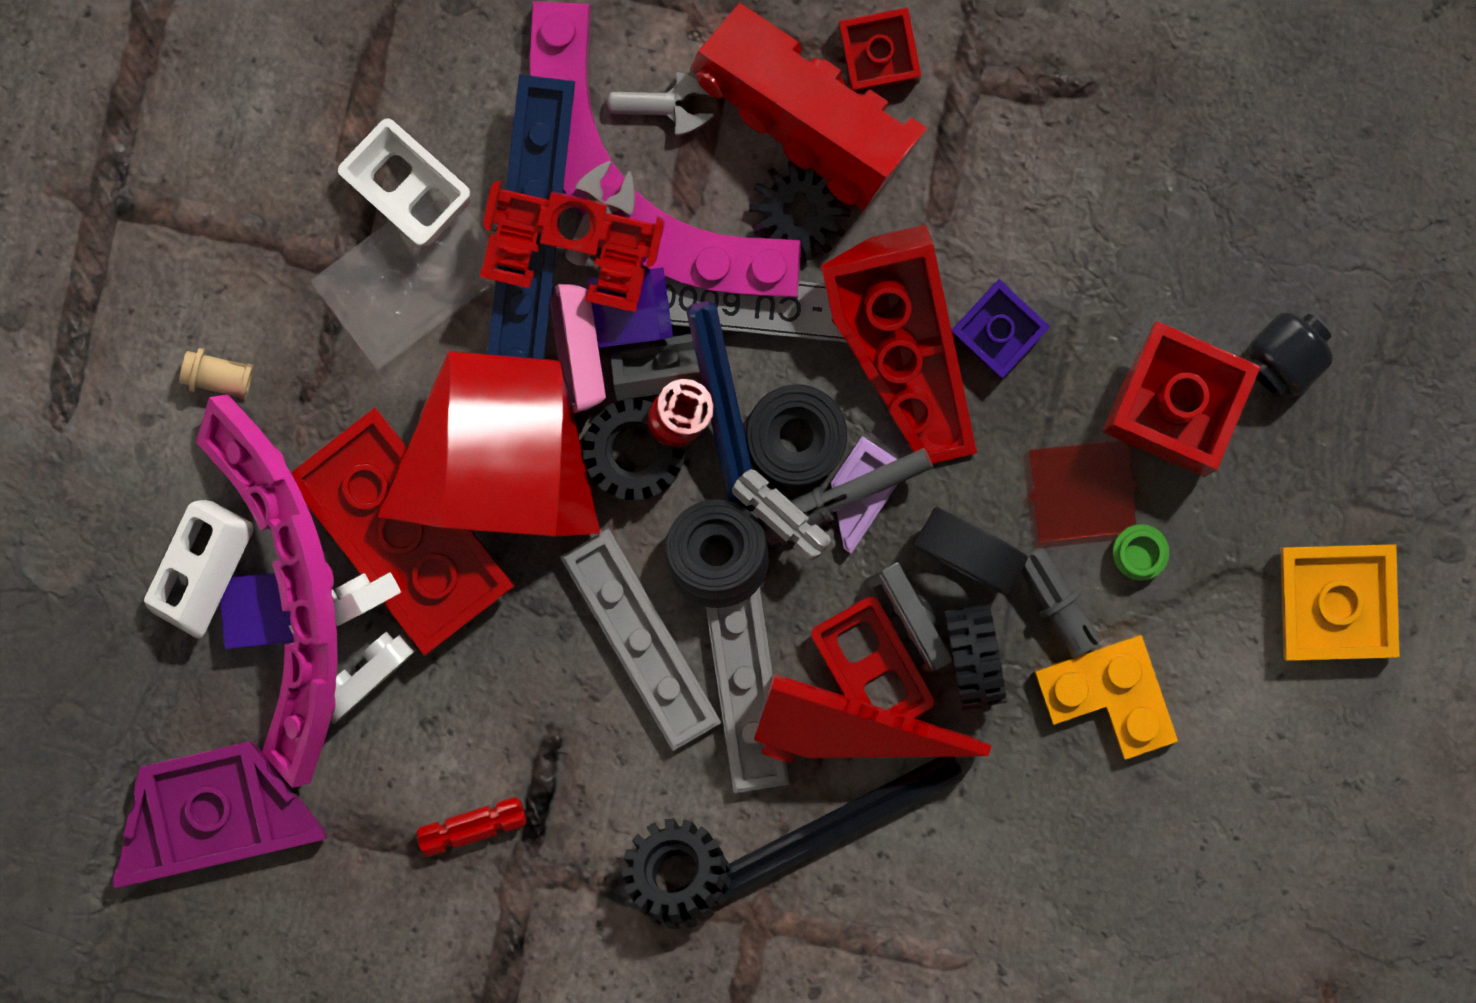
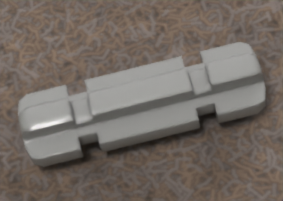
M751 469L742 474L732 488L733 495L746 506L752 504L755 507L753 512L786 542L792 540L796 543L793 548L806 560L812 561L818 558L831 541L829 535L816 524L810 526L807 523L809 517L776 488L770 490L767 487L769 482L756 470Z

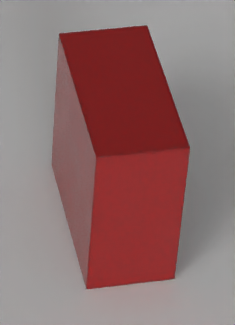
M908 7L839 21V32L852 91L858 93L868 91L869 89L873 90L921 80L922 75Z

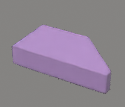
M862 436L832 480L831 487H837L898 459ZM897 485L836 511L843 547L849 553L853 552ZM843 494V495H841V496H839V497H836V498H834V501H836V500H838V499H840V498H843V497H845L846 495Z

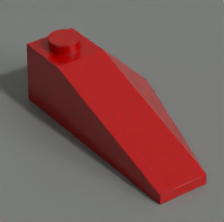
M926 224L870 237L821 265L833 322L857 357L868 379L875 386L913 451L916 452L925 448L932 464L977 454L934 244Z
M774 673L753 739L764 744L761 754L792 764L796 754L806 758L989 756L992 747L989 742Z

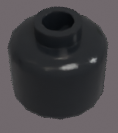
M1292 313L1277 315L1252 340L1249 346L1251 362L1261 366L1256 377L1258 382L1277 397H1280L1284 392L1294 396L1303 394L1332 364L1333 355L1326 343L1332 337L1329 330L1311 314H1306L1303 318Z

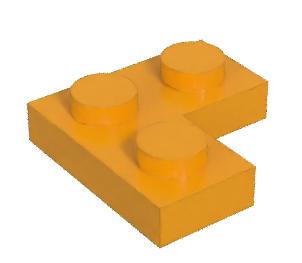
M1140 634L1092 650L1076 658H1069L1034 670L1053 725L1106 707L1120 751L1125 760L1179 742L1143 637Z

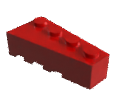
M739 3L698 50L689 70L696 74V81L707 93L716 98L723 96L739 109L740 117L751 129L761 134L767 132L784 146V153L794 164L803 169L812 168L818 175L827 180L828 189L837 199L848 205L855 204L864 211L905 162L927 130V127L912 117L903 125L885 112V109L888 107L887 100L870 89L865 95L855 93L846 87L839 68L824 58L823 60L818 58L806 60L800 56L802 49L797 40Z

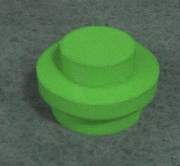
M1136 524L1124 529L1117 536L1112 551L1113 560L1118 570L1128 578L1139 581L1149 580L1159 575L1166 567L1170 553L1169 545L1164 535L1156 528L1145 524Z

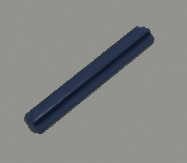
M712 301L695 303L687 308L686 313L702 385L711 395L714 405L711 425L728 501L740 504L751 512L754 511L755 507L752 504L746 506L732 493V488L736 481L746 471L751 470L752 465L717 306Z

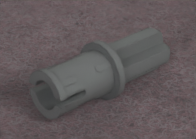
M1041 548L1027 554L1028 560L1021 573L1042 606L1038 612L1041 618L1047 617L1071 659L1094 648V645L1099 644L1102 640L1088 621L1077 601L1079 597L1078 591L1076 589L1072 591L1068 589L1044 549Z

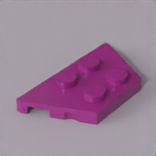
M252 740L139 767L133 792L135 797L131 813L127 818L123 834L125 839L118 868L114 872L113 885L114 889L325 840L328 838L327 831Z

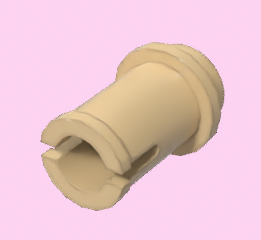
M199 348L197 353L186 351L179 383L188 385L189 392L195 393L197 388L246 400L254 365H245L205 355V349Z

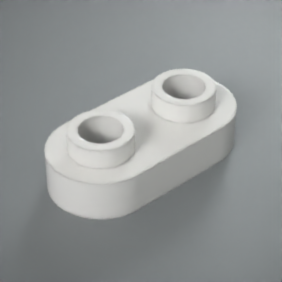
M385 632L362 653L368 662L359 671L351 676L344 669L336 676V707L330 719L333 724L349 713L418 650L403 632L395 639L388 632Z

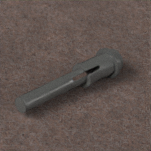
M923 448L828 491L823 492L820 487H817L812 492L791 500V502L809 517L807 523L810 526L815 524L818 526L824 522L834 520L833 512L931 470L933 465L926 449ZM843 494L846 495L845 497L840 498L834 502L824 504L825 502L830 501ZM758 517L764 529L766 540L771 546L779 542L782 546L790 544V540L786 542Z

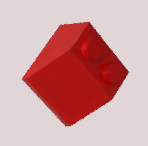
M1156 321L1123 381L1102 433L1202 477H1206L1218 470L1261 366Z

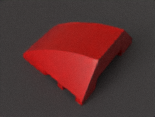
M448 351L421 411L420 421L407 451L403 453L398 464L399 469L385 500L383 499L376 516L452 529L546 536L601 534L562 362L560 360Z

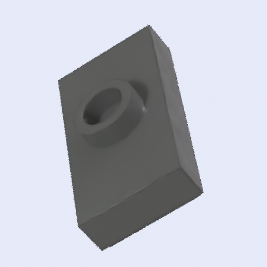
M898 562L866 578V584L872 595L879 600L921 676L937 671L953 661L933 626L936 624V617L932 607L922 595H916Z

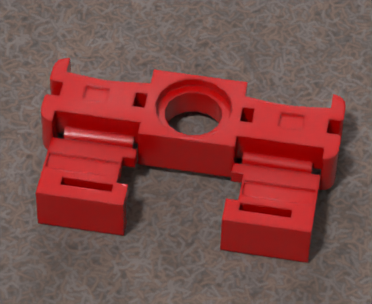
M498 180L491 185L483 226L486 230L491 231L493 223L498 225L496 234L490 233L484 263L479 277L530 288L535 271L528 270L531 252H539L540 245L536 244L538 233L542 234L540 243L595 256L597 255L598 248L601 247L600 258L596 257L594 265L601 266L597 285H589L585 301L632 312L637 311L646 271L645 268H641L642 258H648L646 267L653 266L657 260L665 226L664 219L661 216H657L656 224L606 213L608 207L606 203L558 192H551L550 199L548 200L501 189L503 180ZM578 207L588 214L591 221L590 230L584 238L571 240L560 232L558 218L564 209ZM501 265L523 270L525 275L496 269V266ZM598 288H602L619 293L627 294V296L625 299L623 297L597 292Z

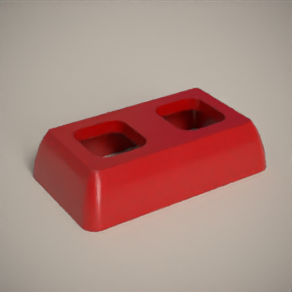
M873 596L867 597L812 629L811 636L846 697L872 705L865 692L866 683L886 671L892 670L901 679L907 690V696L904 700L887 710L915 718L933 707L934 698L877 598ZM867 622L879 640V648L857 662H850L841 650L837 637L841 632L857 623Z

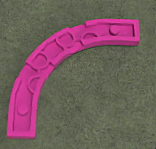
M533 1L530 76L576 81L563 189L567 195L588 199L587 193L575 187L576 184L597 166L612 161L610 169L602 179L601 184L604 191L603 200L607 201L610 196L617 195L621 191L625 176L614 164L604 147L591 106L588 61L592 7L589 4ZM637 190L633 214L630 215L621 209L611 213L656 224L657 216H661L664 219L665 226L657 260L653 266L647 268L663 267L664 275L668 278L714 292L798 298L801 258L800 240L737 237L701 230L661 211L646 200ZM576 207L584 217L586 212L583 209ZM643 257L641 264L646 266L648 258Z
M228 394L209 397L196 443L236 487L248 505L260 531L270 529L274 538L276 553L280 558L272 562L278 583L282 611H291L290 620L294 632V643L285 645L280 695L262 754L287 783L294 788L311 783L326 738L331 715L336 707L337 630L332 596L333 573L330 566L325 562L313 519L299 487L285 464L282 453L272 445L258 426Z

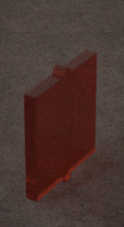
M1116 440L1029 450L1033 490L1029 492L1028 498L1035 503L1039 542L1117 534L1129 526L1136 525L1133 491L1137 489L1138 483L1131 479L1127 443Z

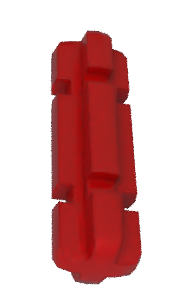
M513 797L498 802L496 808L490 809L488 805L447 818L445 824L442 825L439 822H434L422 826L416 831L417 841L423 855L430 857L445 852L447 846L450 845L455 849L496 836L498 834L497 831L501 829L504 832H509L521 828L526 824V814L520 799Z

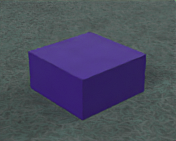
M663 267L647 269L645 271L636 312L591 302L598 348L673 337ZM599 276L586 278L587 290H589L590 284L597 285ZM598 288L597 292L623 297L625 299L627 296V294L619 293L602 288Z
M998 279L952 328V335L999 379H1002L1051 326Z
M275 573L231 577L220 600L225 649L294 642V636L289 628L291 625V611H282Z

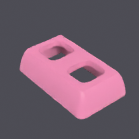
M557 284L552 287L550 307L558 360L562 362L573 414L598 405L606 398L592 304L585 301L588 290L576 285Z

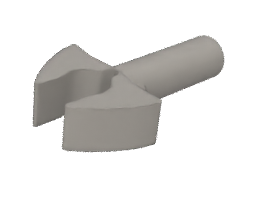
M677 72V85L669 92H611L607 98V109L610 114L667 115L676 124L675 136H683L705 126L714 118V115L707 113L688 114L683 107L676 106V104L684 102L691 95L700 97L714 96L707 93L692 76Z
M612 161L597 166L576 184L575 187L587 193L588 200L608 204L606 213L611 214L621 209L630 215L633 214L636 202V189L632 171H628L622 183L621 191L617 195L610 196L607 201L603 200L604 191L601 184L602 179L610 169ZM585 213L572 240L584 238L588 234L591 221L587 213ZM568 249L565 256L571 263L582 266L586 264L590 254Z

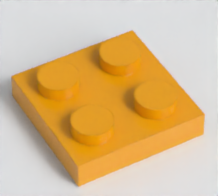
M1396 544L1280 548L1284 660L1400 657Z

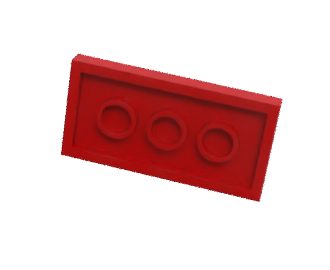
M375 407L293 470L291 474L302 493L305 503L361 575L365 573L371 583L391 572L401 593L383 603L425 656L515 585L473 530L441 528L376 516L397 474L403 453H406L408 447L379 409Z

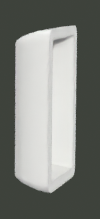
M389 118L383 119L338 167V173L420 246L431 245L464 211L471 201L469 188ZM399 155L412 166V172L395 191L386 192L374 182V174L391 156ZM435 188L450 200V205L431 226H424L411 215V209L428 190Z
M199 500L190 503L144 598L146 607L153 614L198 639L203 637L253 533L254 526L252 522L213 501ZM203 522H206L212 526L213 532L204 552L198 556L190 552ZM179 573H182L188 578V586L180 603L173 607L166 603V600Z

